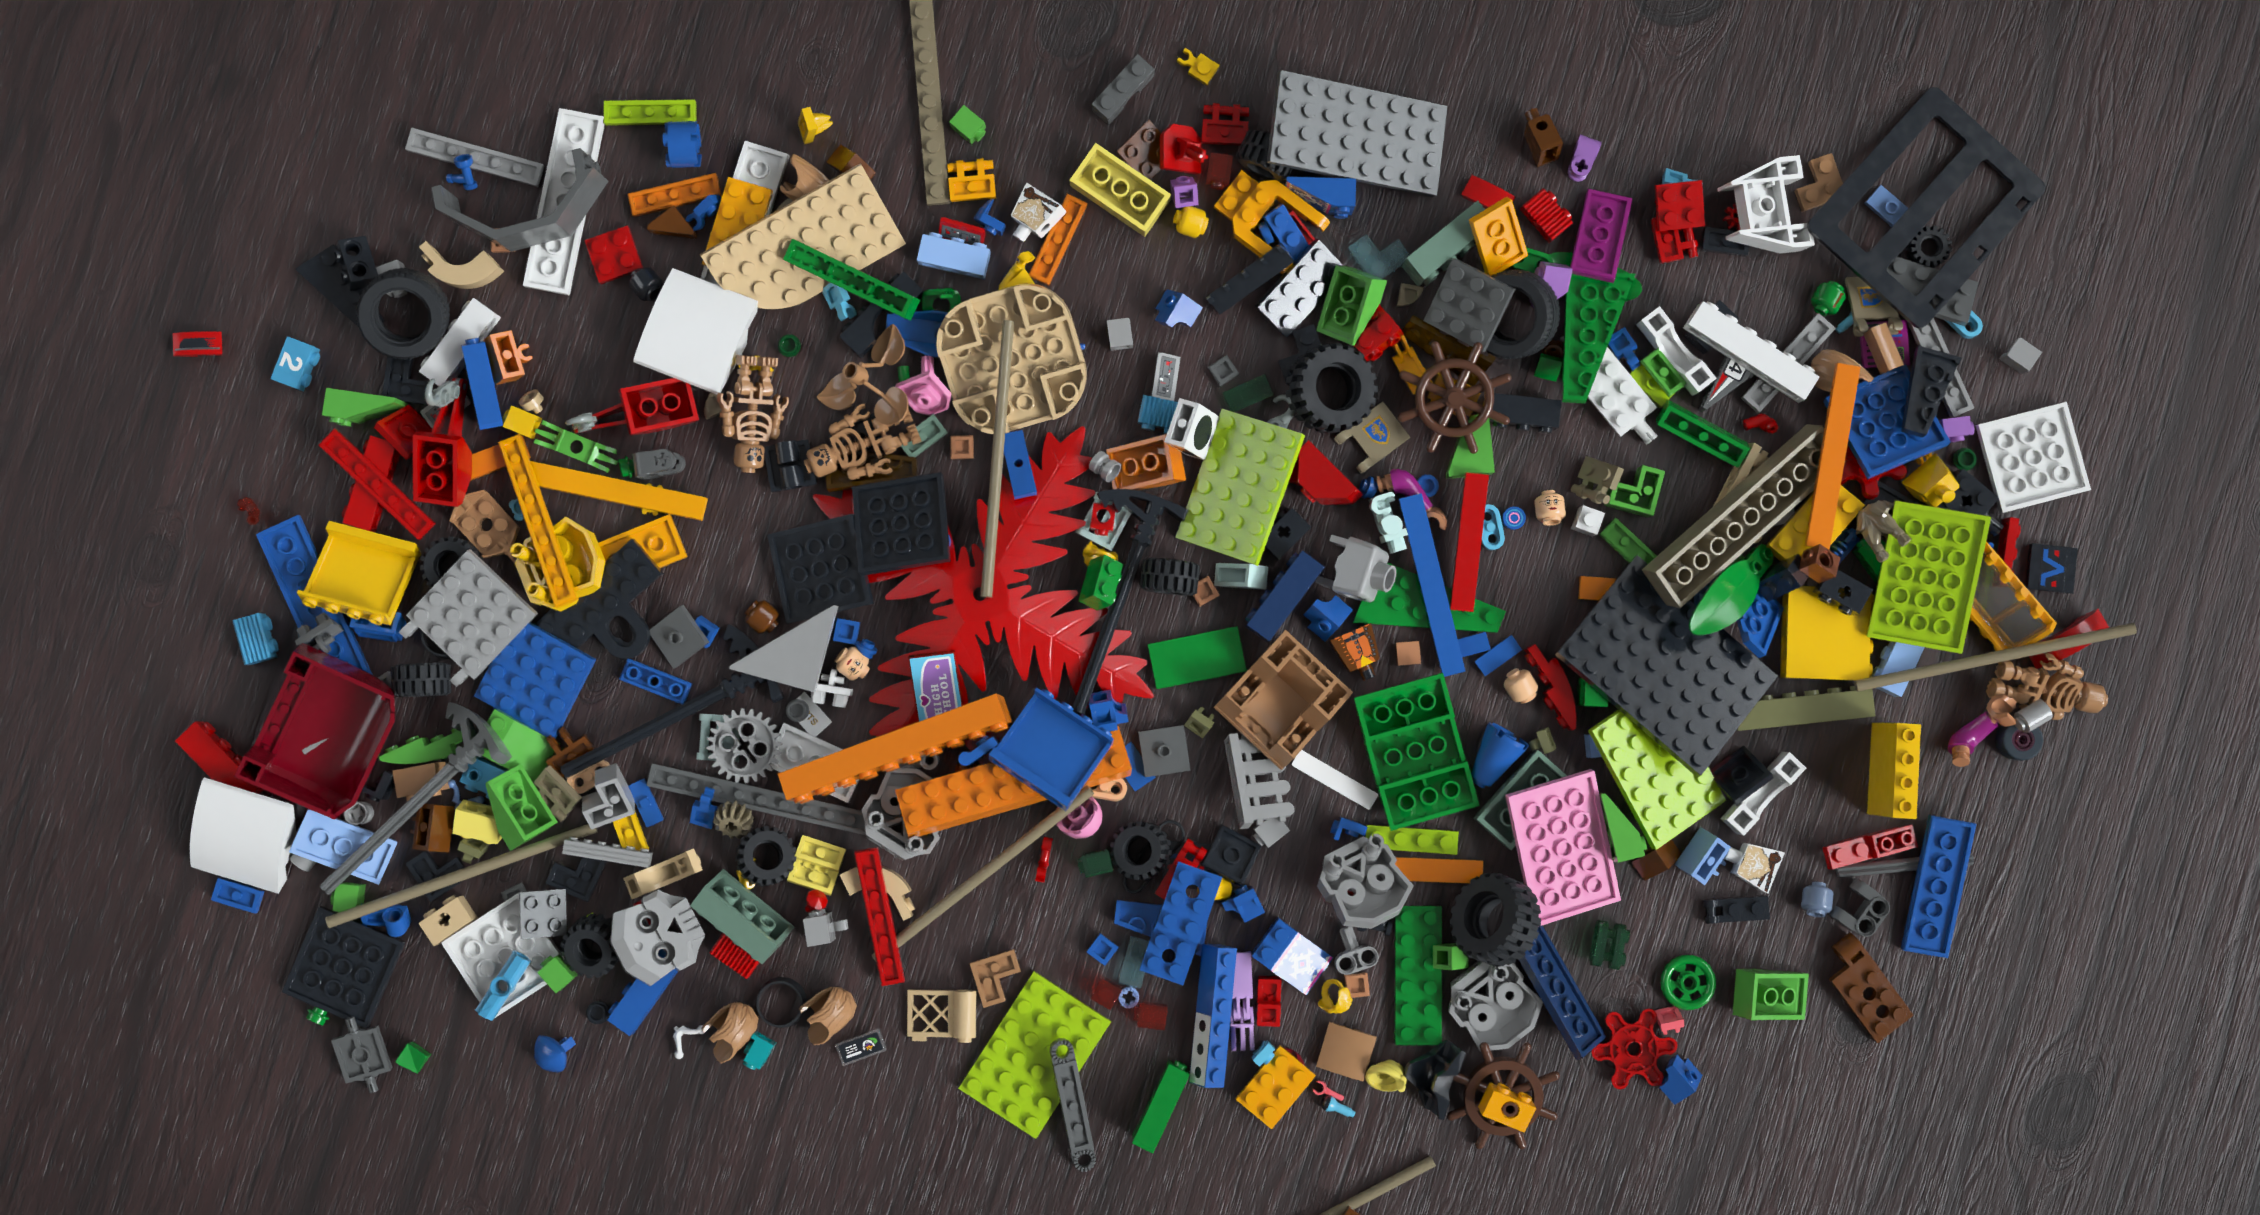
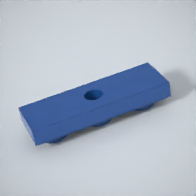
M1023 430L1005 433L1004 455L1014 499L1037 495Z
M630 658L627 659L619 680L680 704L686 702L693 684ZM655 677H657L659 680V683L656 686L652 683V680Z

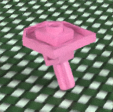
M932 356L922 357L921 374L895 385V387L905 392L908 404L915 412L931 416L949 408L952 393L939 380V377L934 374V358Z

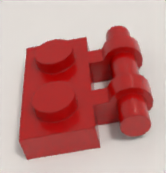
M1220 103L1204 105L1203 114H1212V119H1203L1201 144L1241 146L1248 131V122L1239 121L1240 116L1249 117V107H1240L1238 104L1220 106ZM1219 115L1232 116V121L1219 120Z
M1657 217L1651 219L1660 264L1684 259L1682 250H1688L1689 258L1698 257V241L1694 238L1692 228L1658 231ZM1679 230L1684 231L1686 242L1680 241Z

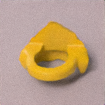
M1092 541L1083 550L1084 563L1087 567L1090 560L1104 554L1118 561V554L1100 549L1093 545Z
M1329 979L1324 982L1321 991L1322 999L1318 1001V1006L1330 1014L1347 1011L1352 1004L1348 988L1343 987L1342 983L1336 979ZM1331 984H1336L1339 987L1336 1005L1333 1004L1328 994Z

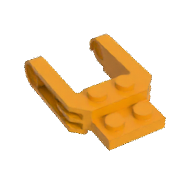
M1242 170L1214 205L1217 211L1232 221L1234 239L1258 257H1262L1273 248L1251 231L1257 227L1263 216L1270 210L1275 199L1284 204L1289 210H1293L1305 222L1308 220L1314 226L1321 229V232L1330 224V221L1323 214L1278 180L1258 183ZM1292 264L1283 269L1280 273L1283 275Z

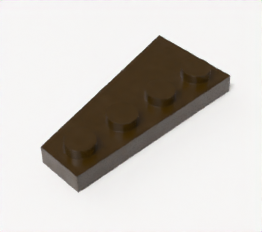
M1414 315L1402 330L1408 340L1415 343L1432 357H1434L1431 349L1433 341L1439 342L1445 359L1461 358L1467 360L1473 348L1472 346L1467 347L1459 343L1458 339L1451 335L1440 333V329ZM1480 353L1475 364L1486 372L1497 357L1491 354L1485 356ZM1449 368L1460 376L1461 368ZM1473 373L1470 374L1467 380L1472 386L1479 381Z
M867 451V460L862 467L866 466L867 463L873 465L879 460L887 458L891 462L884 463L882 469L887 470L891 468L892 472L889 474L874 473L871 477L865 475L859 479L851 480L847 476V471H843L839 463L837 464L836 471L826 475L828 492L851 490L853 486L918 476V460L916 457L892 454L882 455V458L878 459L875 452ZM856 452L858 460L861 458L862 452ZM852 453L848 455L849 462L852 461Z

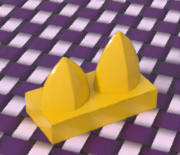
M811 107L801 109L798 126L804 144L812 143L815 135L833 124L832 121H828L831 118L830 115L812 113Z

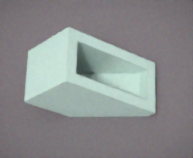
M1216 563L1214 586L1266 590L1268 567L1253 564Z

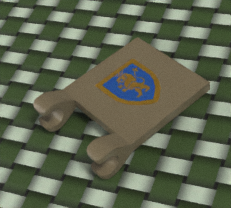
M1859 277L1845 278L1853 316V332L1856 337H1861L1868 331V324L1865 320L1888 319V328L1891 335H1897L1903 329V323L1898 317V312L1887 302L1877 299L1878 294Z
M1384 402L1374 407L1368 417L1362 418L1363 422L1358 426L1344 430L1334 438L1336 443L1341 445L1352 436L1368 456L1367 459L1356 467L1360 474H1363L1410 438Z

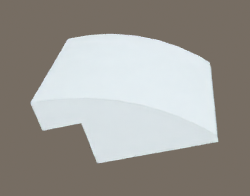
M672 268L647 320L634 356V362L714 394L721 393L736 365V355H742L747 345L748 328L757 313L758 301L731 290H724L718 285Z
M204 778L199 789L191 827V867L279 894L287 880L285 866L293 854L289 850L297 834L293 805Z

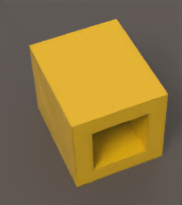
M511 405L510 410L508 409L503 416V427L534 440L536 435L535 429L539 428L542 418Z

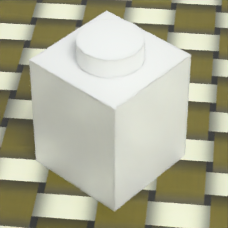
M1583 505L1578 508L1571 529L1593 537L1598 534L1605 513Z

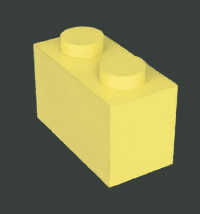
M463 799L455 809L452 834L460 835L466 839L481 840L486 844H498L502 837L498 832L492 807Z

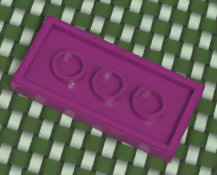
M1587 189L1570 268L1573 269L1572 274L1614 283L1632 198Z

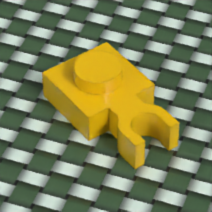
M1185 48L1183 53L1188 55L1189 59L1184 61L1178 58L1177 63L1182 66H1189L1188 74L1207 86L1220 65L1200 53L1198 58H1195L1192 52Z

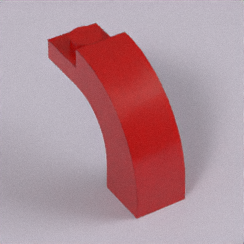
M2096 609L2078 617L2067 628L2039 642L2110 627L2099 609ZM2090 644L2047 653L2054 655L2060 661ZM2046 653L2029 656L2036 669L2043 667L2040 661L2043 663L2052 662L2047 659Z

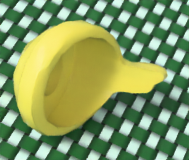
M1386 1060L1371 1066L1365 1075L1366 1082L1377 1090L1386 1092L1405 1091L1407 1079L1404 1076V1068L1393 1060Z

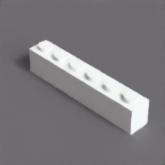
M1703 301L1697 305L1683 327L1685 330L1799 403L1807 398L1819 379L1813 368L1808 365L1802 366L1795 361L1796 358L1790 353H1782L1776 349L1777 346L1767 339L1762 340L1756 336L1757 332L1749 327L1744 328L1737 323L1738 320L1729 314L1724 315L1719 312V308L1713 303H1705Z

